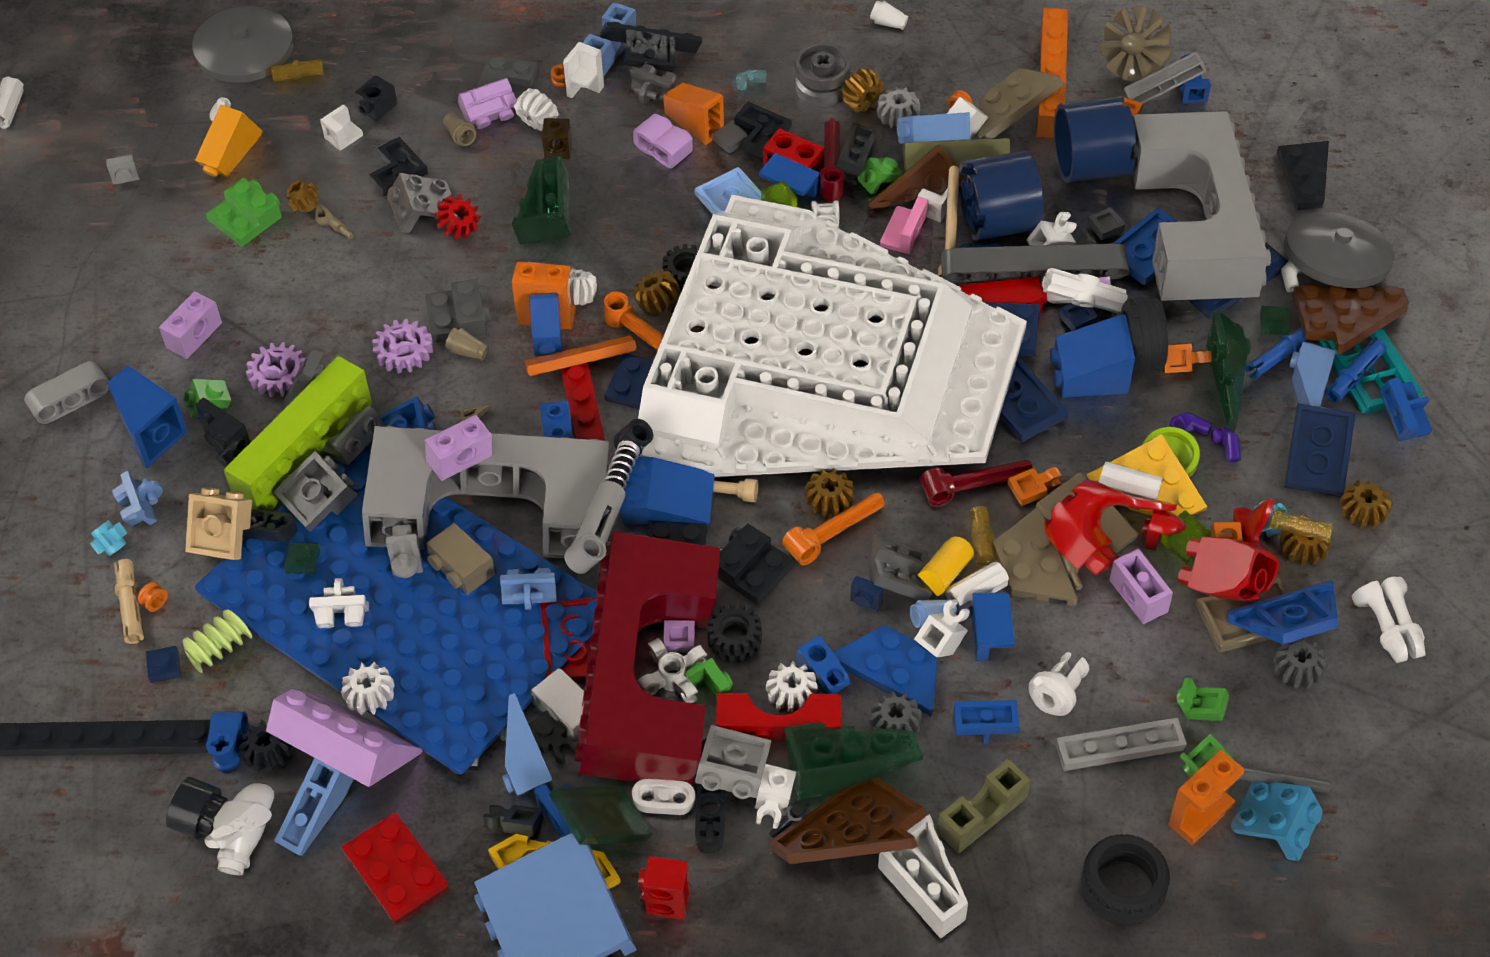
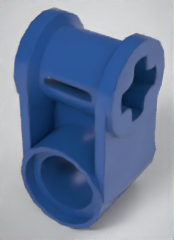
M213 711L211 715L206 749L212 756L213 765L219 771H231L241 761L239 745L242 744L241 734L248 732V716L246 712Z

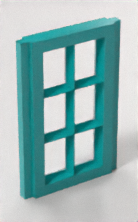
M1383 328L1370 335L1371 340L1379 338L1386 344L1387 350L1382 354V357L1390 369L1377 373L1372 366L1369 369L1371 375L1361 377L1359 385L1355 389L1348 391L1361 414H1368L1386 408L1382 397L1371 400L1362 383L1375 380L1381 389L1384 386L1381 378L1394 375L1396 378L1399 377L1402 384L1413 382L1418 396L1422 397L1424 392ZM1316 340L1321 347L1336 350L1333 341ZM1359 343L1354 346L1358 353L1344 357L1343 353L1337 354L1335 352L1332 367L1337 374L1340 370L1349 366L1348 362L1353 361L1362 351Z

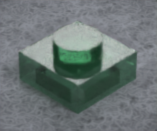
M1261 306V334L1289 335L1291 329L1289 307Z
M289 543L284 565L286 574L316 575L320 556L319 544Z

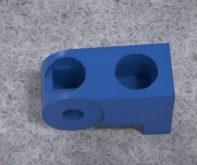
M1199 75L1179 85L1182 103L1208 102L1211 87L1210 80L1202 79V76Z
M820 635L797 648L795 663L799 667L806 664L808 672H814L818 688L823 694H836L850 685L847 672Z

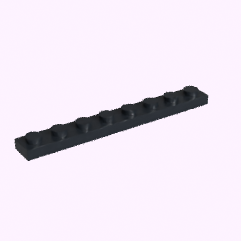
M210 720L0 723V756L208 753L206 743L210 731Z

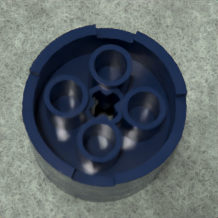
M1123 96L1060 103L1057 105L1054 115V144L1058 167L1066 183L1132 174L1135 161L1130 159L1133 153V144H1136L1135 129L1130 107H1124L1122 103L1124 102Z
M1025 150L961 162L959 172L964 174V179L961 183L962 187H959L960 201L965 224L973 228L972 239L974 241L1030 232L1037 227L1041 220L1043 221L1044 206L1041 181L1037 166L1030 152Z

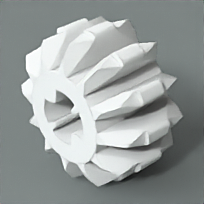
M528 88L519 96L514 105L516 114L522 118L521 121H524L536 131L543 130L544 118L556 119L559 115L557 106L551 102L552 100L546 97L545 93L542 94L537 89Z
M571 269L569 289L572 305H585L586 303L593 302L595 292H597L596 277L592 273L584 272L582 269Z
M792 661L790 667L780 663L778 671L771 670L769 680L766 682V691L770 704L776 703L778 712L788 708V713L790 714L794 712V709H800L810 694L818 693V685L814 672H808L806 664L797 668L795 662Z
M361 662L360 669L350 668L349 676L343 677L342 698L345 699L350 710L357 709L361 716L367 710H370L375 715L376 708L378 707L386 710L387 701L393 700L395 686L393 678L389 676V672L385 667L378 668L375 662L370 667H366Z

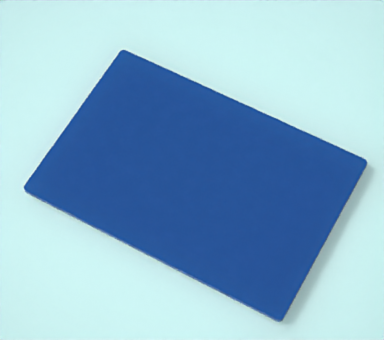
M366 446L349 465L335 461L340 467L336 472L340 476L343 473L348 475L356 484L352 489L358 494L338 515L331 511L310 532L285 505L281 506L276 512L291 514L297 525L298 530L294 537L282 542L246 538L242 542L241 559H223L195 585V590L197 594L220 610H230L243 620L250 631L340 693L343 687V677L349 676L350 668L360 669L361 662L366 667H370L373 662L378 665V668L385 667L389 672V676L394 681L393 700L387 701L386 710L378 707L373 716L456 774H463L475 762V759H478L507 728L509 695L515 693L523 711L534 700L531 690L546 679V674L549 671V666L544 656L543 637L545 635V628L542 625L540 603H532V610H525L524 604H502L500 575H506L508 570L519 569L523 574H533L538 568H549L551 573H555L557 601L595 598L596 591L448 497H444L436 502L430 511L426 543L455 523L492 557L495 575L467 595L459 587L457 589L454 588L441 570L436 571L430 565L427 559L429 553L426 543L425 550H420L423 573H415L409 578H400L393 575L387 547L365 546L362 508L371 448ZM342 578L344 587L354 586L355 595H365L366 601L369 602V611L364 612L362 626H346L345 613H334V627L318 628L314 613L309 607L310 598L324 597V588L334 587L335 579ZM595 599L591 600L588 605L563 607L559 603H553L547 607L546 614L548 617L552 673L557 669L562 670L568 664V660L564 657L565 654L573 658L582 649V646L576 643L568 646L569 641L578 640L586 645L590 640L593 632L594 609H596L597 602ZM569 615L581 617L569 619L564 623V629L575 636H568L561 631V621Z

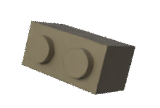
M455 523L426 543L429 553L427 559L430 565L436 571L441 570L454 588L457 589L459 587L467 595L495 575L492 557Z

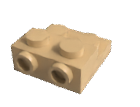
M202 488L200 493L189 494L185 552L230 560L241 559L243 530L250 529L252 500L244 499L243 492L227 491L226 496L219 495L220 489Z

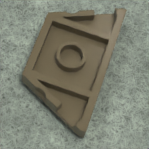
M1019 68L1014 73L1008 75L1005 80L993 89H990L979 99V110L988 118L978 130V139H994L1061 88L1064 83L1060 77L1024 68Z
M1035 508L993 541L992 549L997 562L1006 570L1009 577L1007 587L1010 595L1021 598L1032 597L1045 602H1049V598L1067 601V605L1070 606L1077 605L1078 598L1060 554L1045 534L1043 525L1045 518Z

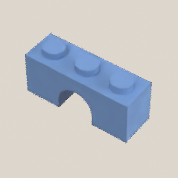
M613 2L602 16V28L605 22H619L624 25L637 26L635 9ZM589 34L583 42L601 50L603 77L624 50V43L610 41Z

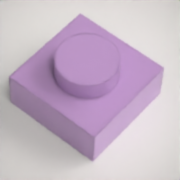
M664 620L663 644L668 653H688L694 648L695 621Z

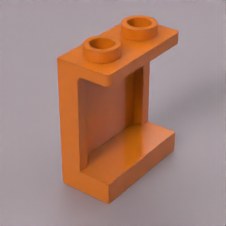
M530 262L516 263L511 283L518 325L531 326L530 295L558 293L562 329L572 330L576 305L571 304L569 289L570 266Z
M1222 750L1217 752L1178 789L1168 826L1193 846L1234 807L1236 800L1228 795L1226 791L1243 776L1245 769Z

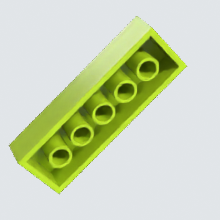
M337 356L224 469L230 490L243 492L244 499H251V509L272 511L280 500L273 492L314 451L322 457L324 455L322 449L348 423V420L358 411L362 412L367 406L373 405L365 371L344 358Z

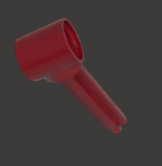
M830 118L824 124V168L820 172L819 194L826 201L839 200L843 196L844 173L842 169L836 168L840 156V123L835 121V118Z
M1022 460L952 476L941 468H932L920 476V482L929 504L938 507L949 503L957 491L1008 481V478L1028 471L1033 466L1031 461Z

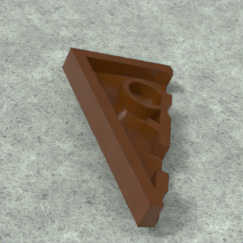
M937 145L870 200L867 205L873 209L917 199L922 189L936 194L944 193L948 188L949 168L956 165L943 148ZM959 172V187H962V186H961V183H962V180L964 179V175H963V174H960V172Z

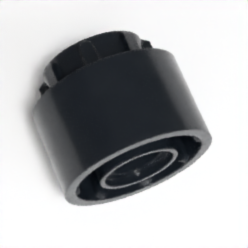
M187 777L180 784L171 800L166 816V826L199 840L204 835L208 836L212 833L214 818L228 799L221 796L220 788L193 777Z

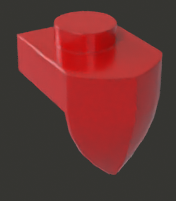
M1153 510L1151 519H1145L1141 534L1147 536L1145 548L1156 551L1160 535L1177 534L1186 530L1187 526L1177 515L1170 511Z

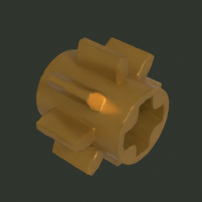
M302 180L295 181L287 190L288 195H286V198L289 200L287 203L294 212L298 209L304 213L310 212L318 205L320 195L317 192L319 190L312 181L307 184Z

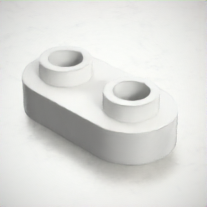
M643 779L634 785L632 799L634 806L641 812L684 815L695 806V791L685 781ZM646 796L653 797L651 801L643 800ZM678 798H682L685 800L683 803L675 802V800Z

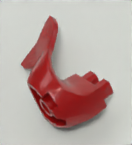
M1085 480L1072 489V492L1075 494L1073 497L1068 495L1056 504L1051 510L1052 518L1046 519L1043 525L1047 537L1068 561L1077 569L1086 566L1097 576L1103 570H1109L1113 566V561L1120 558L1109 547L1113 541L1101 527L1102 514L1107 508L1120 505L1138 510L1174 511L1177 509V504L1129 496L1097 481Z
M1275 499L1263 501L1254 510L1246 507L1234 509L1233 522L1241 523L1243 541L1234 538L1202 537L1201 540H1188L1186 555L1195 558L1193 568L1183 566L1179 571L1177 580L1192 590L1223 600L1252 601L1259 599L1258 595L1261 592L1268 591L1271 588L1280 567L1277 557L1259 541V536L1271 514Z

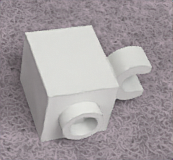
M1060 212L1055 219V223L1041 220L1027 238L1030 246L1075 245L1076 242L1070 233L1076 229L1077 224L1067 222L1071 216L1070 213Z
M955 599L946 602L943 609L944 613L929 615L914 639L936 657L953 655L968 632L959 622L968 618L970 610L962 609L957 616L954 613V607L958 601Z
M765 764L755 809H758L756 824L760 825L762 817L770 815L774 819L773 828H778L781 815L785 816L796 771Z

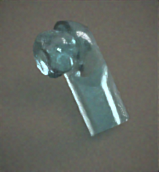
M746 70L735 74L732 79L734 81L733 88L735 90H745L747 82L766 83L767 70Z

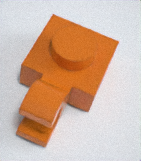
M1191 343L1168 344L1167 362L1162 368V372H1192V363L1212 362L1211 351L1207 349L1192 351Z
M1052 467L1040 474L1037 473L1035 468L1008 478V485L1019 504L1024 506L1045 497L1048 490L1058 488L1061 485L1059 478L1062 475L1057 467Z

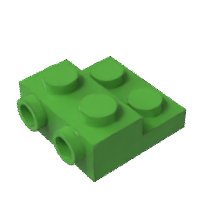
M244 177L224 191V201L206 213L208 222L241 247L282 217L279 208L280 201L277 196L272 192L265 194L256 180L249 182Z

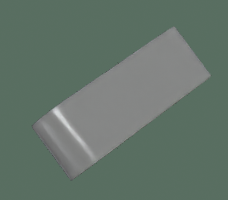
M88 361L31 389L25 395L24 401L38 423L47 424L105 395L110 390L107 384L109 379L97 362Z

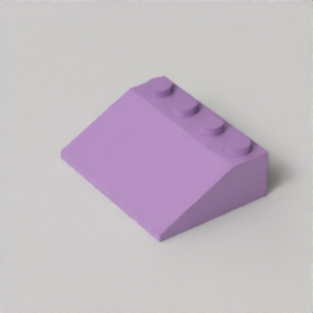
M291 689L273 699L266 732L368 787L422 753V749L412 742L323 695Z

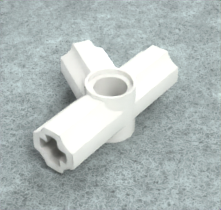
M1055 268L1047 270L1042 282L1043 292L1047 293V301L1051 303H1072L1073 305L1087 308L1097 307L1118 314L1121 313L1122 305L1128 297L1125 289L1099 282L1100 279L1093 275H1075Z

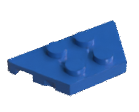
M1332 580L1227 611V622L1280 644L1292 643L1305 637L1338 628L1334 582Z
M884 625L833 652L845 671L888 694L894 691L896 697H901L906 692L908 701L916 699L918 703L917 709H920L921 712L930 717L932 716L937 657L917 641Z

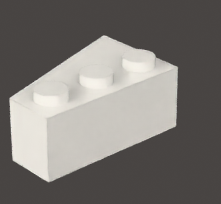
M929 814L907 830L914 835L918 846L914 849L879 853L878 868L941 939L966 920L968 902L955 871L949 864L942 841H939Z

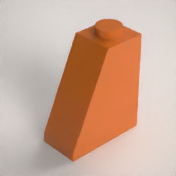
M681 83L663 95L664 113L705 146L713 141L712 134L724 126L723 96L720 93Z

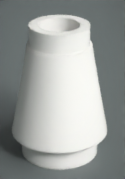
M877 0L870 15V19L875 21L874 24L899 28L901 30L904 29L909 17L885 0L883 2Z

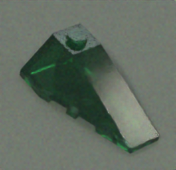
M1218 311L1213 313L1206 349L1211 351L1212 362H1210L1226 427L1235 433L1239 418L1247 356L1251 353V342L1249 338L1245 337L1242 326Z
M810 723L784 728L789 770L796 771L793 785L798 800L830 795L923 759V753L914 731L876 728L873 732L857 731L855 726L847 725L844 726V729L825 728L826 724Z

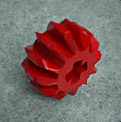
M458 194L455 198L449 195L445 198V202L441 201L438 204L437 209L439 211L435 213L434 218L440 220L437 228L445 229L444 236L452 233L454 240H458L460 236L467 239L471 233L478 229L476 223L481 220V216L475 213L478 211L479 206H471V198L463 201L461 194Z

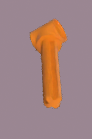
M611 292L607 294L604 298L605 323L613 328L627 327L658 351L664 335L634 313L635 309L629 304L628 297L624 293Z
M873 493L814 529L808 527L803 529L800 526L794 527L783 537L782 546L802 566L808 565L819 555L822 543L885 506L883 496L880 493Z

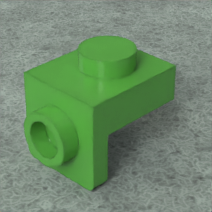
M868 158L861 176H858V181L870 194H876L882 183H892L903 172L898 167V163L891 158Z
M192 379L188 390L183 395V403L187 407L190 417L198 416L195 404L203 397L219 408H228L231 403L224 380Z
M712 658L705 662H698L686 671V678L693 683L695 688L706 684L716 700L717 693H731L733 682L726 671L721 672Z
M1184 678L1182 688L1177 692V704L1181 707L1187 720L1223 721L1229 699L1226 688L1196 687L1192 678Z
M1211 734L1188 755L1183 752L1179 756L1185 762L1181 768L1190 777L1220 750L1232 759L1234 758Z

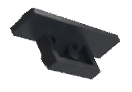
M605 22L600 32L601 38L624 43L623 65L642 67L646 63L652 65L656 70L672 72L675 67V51L695 54L702 44V37L694 36L691 33L681 34L670 32L666 29H649L640 25L630 26L619 22Z

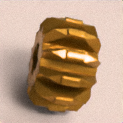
M859 68L857 73L851 72V77L844 80L846 84L841 87V98L852 110L866 112L869 107L874 108V104L878 101L879 96L885 92L883 89L884 82L873 70Z
M662 269L656 273L650 272L648 276L642 277V281L635 284L636 288L632 292L639 308L644 313H650L651 315L656 314L658 311L663 313L664 309L672 301L679 300L678 296L681 293L674 276L669 271L663 272Z
M834 468L831 473H827L822 469L820 475L812 474L810 482H807L805 486L806 503L812 506L813 513L822 511V515L825 518L828 513L836 516L839 514V511L843 512L849 508V505L854 501V486L852 481L847 480L846 473L837 475V471Z
M1370 479L1366 484L1357 480L1354 485H1348L1341 497L1342 517L1350 518V525L1358 523L1361 529L1366 527V525L1375 529L1378 523L1383 524L1387 520L1388 513L1391 511L1392 501L1389 500L1390 492L1382 491V484L1372 485Z
M1296 516L1292 523L1287 522L1283 528V533L1280 535L1279 544L1282 546V554L1290 555V563L1298 560L1301 567L1306 562L1315 566L1318 560L1323 561L1327 557L1332 541L1329 537V528H1322L1321 520L1314 523L1311 522L1309 516L1304 521Z

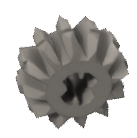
M895 87L894 91L886 89L885 93L880 95L878 99V118H881L883 125L889 124L891 129L898 126V117L919 116V99L916 98L915 92H908L907 88L898 90Z

